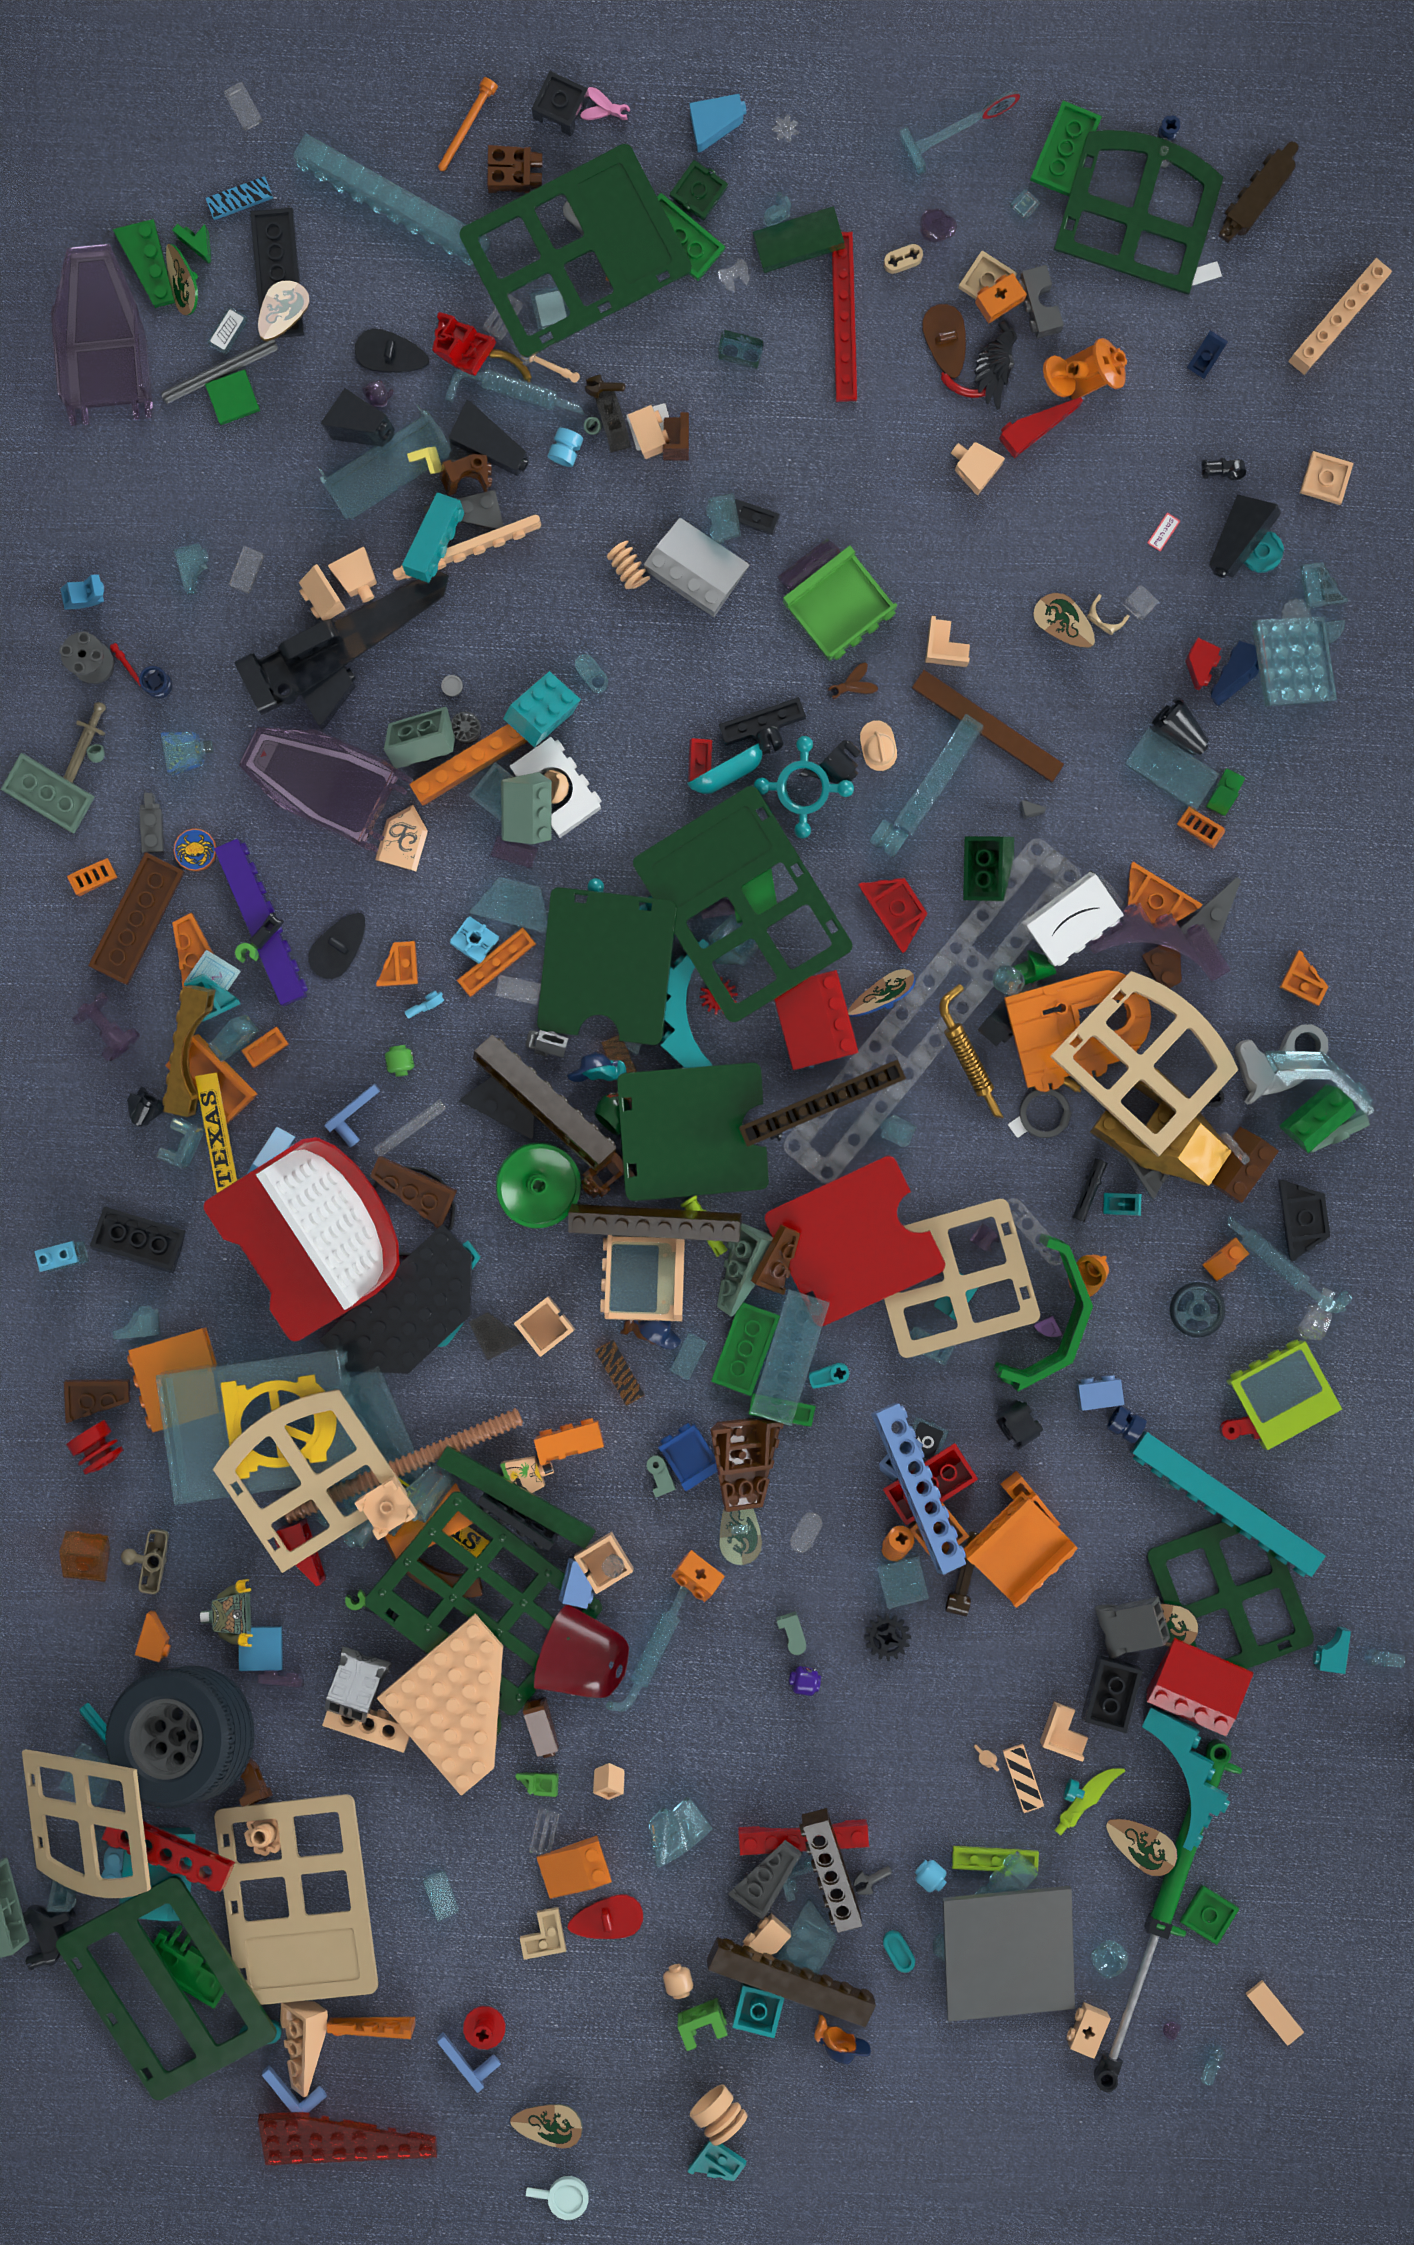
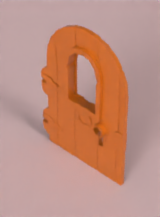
M1110 970L1096 971L1004 997L1027 1088L1034 1086L1038 1091L1048 1092L1050 1091L1048 1083H1051L1053 1090L1063 1085L1064 1077L1070 1075L1050 1056L1080 1025L1078 1009L1101 1003L1127 975ZM1119 991L1112 999L1121 1001L1125 996ZM1132 993L1123 1002L1127 1011V1020L1123 1027L1114 1032L1134 1051H1137L1149 1032L1151 1010L1147 998L1137 993ZM1061 1005L1060 1012L1043 1015V1010ZM1076 1036L1070 1045L1076 1048L1082 1041ZM1095 1037L1089 1038L1073 1056V1059L1092 1077L1093 1070L1095 1076L1099 1077L1106 1073L1109 1064L1120 1061Z

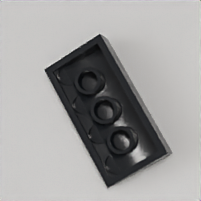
M104 1206L90 1247L98 1252L174 1274L186 1231Z

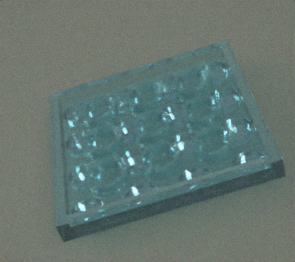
M1324 617L1265 619L1252 622L1265 707L1327 703L1337 700Z

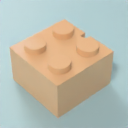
M550 1296L514 1323L540 1357L575 1330L564 1314L562 1316L558 1315L561 1310Z
M612 1532L590 1544L586 1549L580 1550L574 1556L584 1574L588 1572V1569L590 1570L586 1578L596 1594L629 1575L634 1570Z

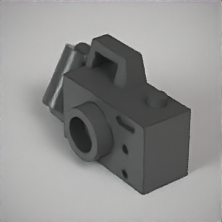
M532 1030L528 1032L525 1045L528 1048L535 1049V1054L546 1057L548 1054L564 1058L569 1038L559 1036L553 1031L546 1032L540 1030L537 1032Z

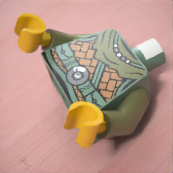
M249 1579L238 1580L236 1584L226 1588L218 1594L217 1600L212 1601V1610L201 1611L200 1613L201 1624L212 1623L213 1632H218L221 1639L230 1644L243 1647H251L252 1644H248L247 1640L249 1637H253V1634H251L250 1593H244L251 1591V1588L246 1589L245 1583Z

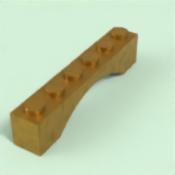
M188 985L184 986L180 992L179 1000L181 1005L176 1015V1022L178 1024L177 1030L173 1034L174 1049L169 1058L171 1067L166 1077V1084L168 1086L167 1092L163 1097V1112L184 1117L196 1114L198 1091L190 1074L189 1049L197 1027L212 1012L216 990Z

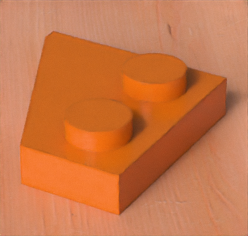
M394 942L379 980L376 982V986L418 984L416 942Z
M1298 950L1280 988L1319 1006L1328 989V985L1319 977L1313 965L1309 964L1303 956V952Z

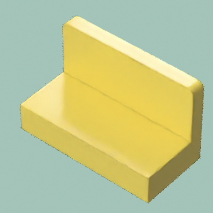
M427 447L407 453L409 462L426 459L430 474L441 472L442 465L436 447Z

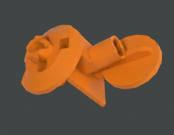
M1101 338L1096 340L1094 345L1065 360L1059 356L1047 358L1043 365V374L1047 385L1053 393L1060 397L1071 395L1072 400L1107 384L1114 389L1122 388L1126 381L1124 367L1127 364L1125 353L1120 348L1116 349L1109 340Z

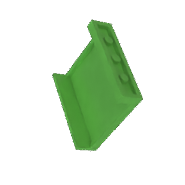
M848 546L783 597L784 605L829 661L834 658L835 660L840 659L846 653L845 649L850 645L852 647L858 645L863 640L861 637L867 632L869 634L873 633L879 628L878 623L883 619L885 621L891 619L896 614L895 610L897 608V604L891 602L857 559L855 551L851 546Z

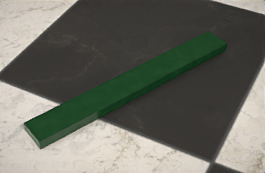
M449 1445L446 1446L436 1463L439 1467L583 1549H586L596 1532V1529Z

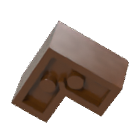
M680 412V417H665L664 430L666 429L670 442L663 444V460L689 461V412Z

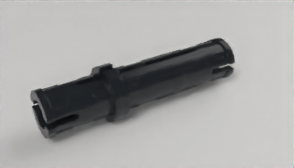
M1095 1158L1090 1174L1085 1178L1087 1181L1072 1218L1082 1222L1086 1221L1085 1219L1098 1186L1103 1182L1101 1179L1108 1165L1107 1162Z

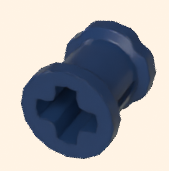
M1174 115L1166 116L1163 119L1162 125L1158 130L1159 138L1171 142L1177 136V132L1180 129V120Z

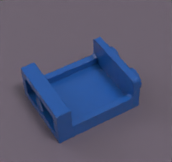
M689 1423L683 1425L678 1429V1434L673 1437L669 1434L660 1440L661 1445L658 1446L685 1491L717 1472L715 1455L695 1423L691 1426Z

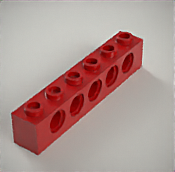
M143 1821L145 1839L152 1843V1848L146 1847L149 1864H159L172 1874L179 1873L186 1876V1879L190 1882H199L206 1885L205 1887L210 1891L221 1892L228 1882L235 1865L234 1861ZM106 1827L102 1840L107 1841V1844L111 1847H120L127 1850L126 1852L131 1855L129 1839L125 1836V1830ZM164 1848L172 1852V1857L165 1855ZM184 1857H188L191 1860L192 1866L184 1863ZM203 1866H208L212 1874H206Z

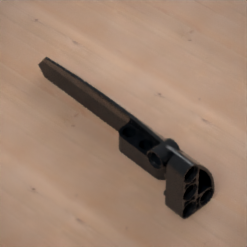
M437 570L436 575L432 576L429 583L418 579L336 622L330 619L322 621L279 644L278 650L261 659H258L254 653H250L235 661L234 664L259 713L263 715L283 704H292L299 695L365 653L439 601L445 595L449 575ZM290 689L287 695H281L282 692Z

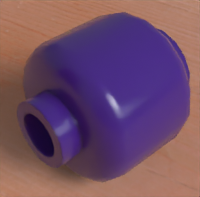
M798 1666L795 1672L790 1673L789 1685H792V1690L796 1694L813 1696L820 1689L821 1675H818L816 1669Z

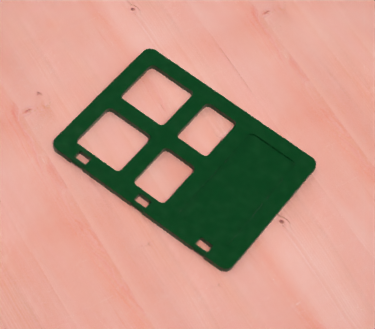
M621 144L464 226L459 232L460 239L518 352L526 358L656 292L669 283L679 280L688 275L692 269L691 262L633 149L628 144ZM559 195H564L584 235L560 249H555L535 209ZM519 217L523 220L541 257L522 269L499 279L478 239ZM588 252H594L613 288V293L589 306H584L564 266ZM667 271L670 277L659 282L657 276ZM549 274L570 311V315L529 336L508 299V294ZM609 302L611 308L600 313L598 307ZM550 332L553 338L542 343L540 337Z
M753 786L744 788L640 853L633 860V866L651 896L656 899L671 900L676 904L677 912L674 933L730 1022L735 1023L747 1017L844 957L853 948L849 936L758 789ZM760 808H763L768 816L763 821L756 812ZM779 863L784 864L798 887L797 892L765 912L756 914L743 894L742 886ZM795 864H798L803 872L799 877H796L791 869ZM727 897L742 919L743 924L703 949L689 929L687 921L722 898ZM808 905L832 944L829 948L795 969H790L767 933V929L802 906ZM830 920L833 921L838 929L833 934H831L826 925ZM753 939L777 978L774 982L740 1003H735L712 964L715 960L744 942Z

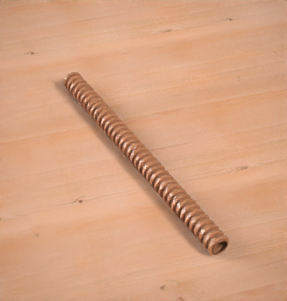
M514 1408L512 1412L507 1411L505 1415L502 1413L500 1417L495 1416L493 1420L490 1418L488 1422L483 1421L481 1425L476 1424L474 1428L471 1426L469 1430L464 1429L462 1433L459 1431L457 1435L452 1434L451 1438L445 1437L444 1441L440 1439L439 1443L433 1442L432 1446L426 1445L425 1449L422 1447L420 1451L415 1450L413 1454L408 1453L406 1457L403 1455L401 1459L396 1458L394 1462L391 1460L389 1461V1466L397 1478H399V1475L404 1476L406 1472L409 1474L411 1470L416 1471L418 1467L423 1468L425 1464L428 1466L430 1462L435 1463L447 1445L461 1452V1449L466 1450L467 1446L473 1447V1444L476 1443L478 1445L479 1441L485 1442L486 1438L492 1439L491 1436L493 1435L496 1437L498 1433L504 1434L505 1430L510 1431L512 1427L515 1429L517 1425L522 1426V1418L518 1409ZM370 1469V1472L365 1471L363 1475L358 1474L356 1478L355 1476L351 1477L352 1480L346 1479L344 1483L341 1481L339 1485L334 1484L333 1488H327V1492L334 1503L337 1504L336 1502L338 1501L340 1503L343 1502V1499L348 1500L350 1496L352 1498L355 1497V1494L360 1495L361 1491L367 1492L368 1488L372 1490L374 1486L380 1485L373 1471ZM308 1500L284 1515V1517L291 1524L293 1520L298 1521L300 1517L303 1519L305 1515L310 1516L312 1512L317 1513L319 1508L313 1500Z

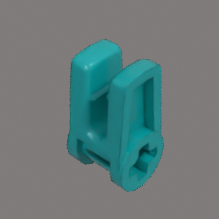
M835 1363L809 1373V1380L813 1389L844 1383L849 1378V1369L843 1363ZM836 1368L846 1371V1373H843V1378H839L838 1375L834 1376L833 1373H836Z

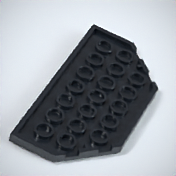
M442 1224L399 1265L394 1278L376 1295L354 1307L320 1339L321 1343L348 1371L410 1373L471 1315L473 1254L445 1224Z

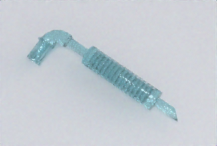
M1231 1216L1227 1218L1228 1226L1243 1238L1240 1243L1244 1246L1247 1245V1249L1250 1248L1251 1252L1254 1251L1253 1254H1257L1258 1258L1261 1257L1260 1260H1264L1263 1263L1267 1262V1266H1271L1270 1269L1274 1268L1273 1271H1277V1275L1281 1274L1280 1277H1284V1281L1288 1280L1287 1283L1290 1282V1286L1293 1285L1297 1292L1302 1288L1319 1303L1318 1306L1329 1313L1337 1314L1341 1311H1346L1345 1307L1352 1301L1350 1294L1348 1297H1345L1348 1292H1340L1335 1300H1331L1328 1296L1324 1297L1308 1283L1310 1277L1307 1274L1303 1275L1304 1272H1300V1268L1296 1269L1297 1266H1293V1262L1289 1263L1290 1260L1287 1261V1257L1284 1258L1283 1254L1280 1255L1281 1252H1277L1276 1248L1274 1250V1246H1270L1271 1243L1267 1244V1240H1263L1264 1237L1260 1238L1261 1235H1257V1231L1252 1229L1248 1232Z

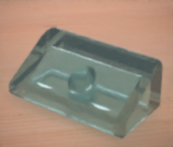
M445 1870L425 1877L423 1884L437 1922L459 1912Z

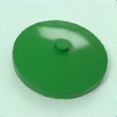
M531 1143L519 1147L506 1157L497 1173L495 1189L501 1208L513 1221L529 1228H545L559 1223L568 1216L571 1205L576 1204L579 1199L581 1179L575 1162L563 1150L547 1143Z

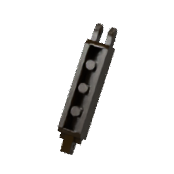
M1291 141L1287 143L1282 151L1277 149L1274 155L1269 153L1262 163L1264 168L1261 172L1258 169L1249 180L1252 182L1248 188L1244 186L1237 196L1239 198L1238 202L1235 205L1231 203L1224 213L1226 215L1223 222L1224 226L1218 235L1225 242L1229 243L1237 234L1240 236L1246 235L1296 168L1293 158L1299 149L1296 142Z

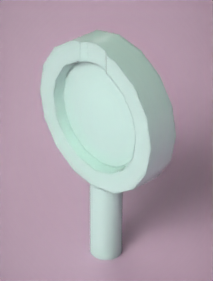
M563 2176L557 2179L551 2185L550 2190L527 2187L526 2197L547 2199L551 2212L564 2220H573L581 2216L586 2210L589 2200L586 2185L579 2178L573 2176Z

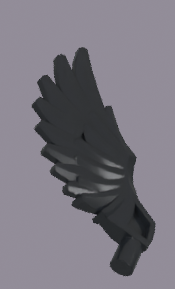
M1005 320L998 324L1003 333L995 341L989 342L987 346L983 347L984 352L979 354L980 359L976 361V364L979 366L974 371L975 374H978L974 380L975 383L980 382L978 393H981L986 387V404L990 403L993 395L996 410L1000 409L1003 384L1005 386L1008 384L1010 371L1015 365L1011 352L1013 344L1017 340V335Z

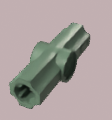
M1362 1109L1357 1110L1316 1146L1311 1153L1330 1144L1333 1145L1349 1138L1350 1134L1369 1126V1119Z

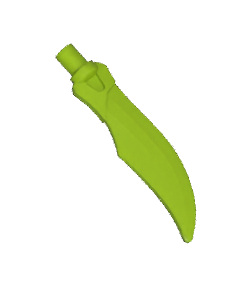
M1114 1768L1105 1770L1088 1781L1082 1788L1085 1791L1083 1799L1076 1797L1069 1808L1060 1814V1823L1055 1831L1062 1835L1067 1827H1074L1084 1811L1098 1802L1107 1787L1119 1775L1124 1773L1125 1769Z

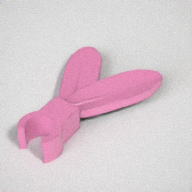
M593 87L588 88L589 97L598 106L585 109L580 115L582 119L595 120L611 114L612 116L619 117L621 120H628L626 114H621L623 110L630 111L628 105L612 104L601 91Z

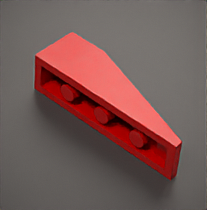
M1079 397L1021 418L1013 424L1009 422L1001 429L1002 433L999 440L1015 459L1079 408L1083 399Z

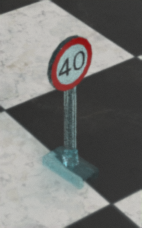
M1017 90L1005 92L992 99L980 112L971 114L926 139L922 138L915 142L908 127L899 130L901 134L900 139L918 175L926 172V163L922 153L928 151L935 144L975 124L982 118L990 119L1009 110L1020 99L1019 92Z

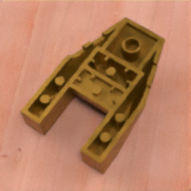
M1154 1067V1069L1160 1075H1162L1173 1087H1175L1185 1098H1188L1178 1087H1176L1167 1077H1165L1158 1069ZM1138 1081L1133 1087L1159 1104L1146 1124V1127L1152 1133L1157 1134L1175 1115V1111L1143 1081ZM1107 1110L1101 1114L1090 1131L1145 1169L1156 1170L1163 1174L1180 1177L1183 1180L1204 1186L1211 1184L1232 1152L1201 1112L1197 1114L1159 1157Z

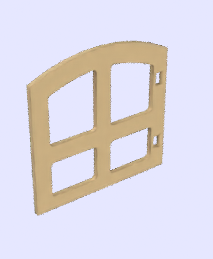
M1132 971L1050 1056L1158 1157L1238 1071L1235 1061L1222 1038L1196 1008L1166 986ZM1120 991L1125 997L1117 1003L1112 998ZM1132 993H1137L1152 1000L1175 1015V1020L1141 1055L1134 1051L1106 1024L1107 1019ZM1187 1029H1190L1199 1039L1216 1066L1215 1072L1189 1099L1185 1098L1154 1069V1064ZM1078 1036L1082 1042L1074 1048L1070 1043ZM1090 1037H1095L1127 1067L1125 1074L1109 1090L1098 1083L1073 1059L1074 1054ZM1138 1081H1143L1175 1111V1115L1157 1134L1152 1133L1121 1104V1099Z
M339 1389L301 1397L267 1413L235 1439L213 1468L282 1573L368 1520L364 1511L360 1512L358 1509L348 1516L342 1515L327 1492V1488L360 1467L368 1465L381 1484L395 1476L406 1495L408 1494ZM331 1410L357 1449L317 1474L313 1471L285 1429V1425L312 1414ZM270 1436L300 1479L301 1485L265 1508H260L235 1470L256 1445L265 1437ZM236 1481L243 1490L239 1495L236 1494L230 1485ZM313 1500L329 1523V1528L290 1551L285 1547L273 1529L272 1523L306 1501ZM272 1537L275 1538L280 1546L275 1551L268 1542Z
M23 1750L22 1757L36 1868L65 1887L95 1897L125 1898L149 1891L151 1885L137 1769L33 1750ZM40 1767L71 1772L74 1781L76 1803L45 1797L42 1791ZM32 1774H34L35 1784L32 1782ZM88 1775L120 1781L123 1787L125 1812L93 1806ZM46 1815L78 1822L85 1874L75 1871L51 1857ZM94 1824L127 1831L133 1870L132 1876L104 1879L100 1876ZM39 1837H42L43 1847L40 1846Z

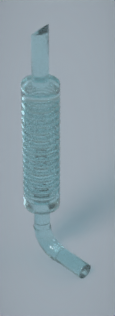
M460 369L457 370L450 379L445 400L453 402L460 380L462 378H471L481 381V388L493 390L494 392L497 391V393L509 395L515 399H521L543 408L546 406V409L553 410L554 406L585 415L579 404L558 398L557 391H549L548 388L545 390V387L541 389V386H533L532 383L529 385V382L525 384V381L521 382L520 379L517 381V378L513 380V377L509 378L508 375L505 377V374L501 376V373H493L489 369H486L484 373L477 372L476 376Z
M680 1587L669 1612H662L661 1619L658 1620L660 1623H657L651 1635L652 1638L649 1639L650 1642L647 1643L648 1646L645 1647L646 1650L643 1651L644 1653H642V1657L636 1666L637 1669L634 1670L635 1673L630 1678L634 1684L628 1696L620 1703L607 1702L606 1708L608 1710L618 1712L628 1710L634 1704L641 1687H648L652 1679L651 1676L654 1675L653 1672H655V1668L659 1664L658 1660H661L665 1652L664 1649L667 1648L666 1645L671 1640V1633H674L680 1621L676 1615L688 1592L686 1587Z

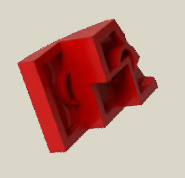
M439 312L437 314L439 322L438 329H435L433 352L454 367L476 376L497 342L494 337L478 333L473 326L457 322L454 316Z

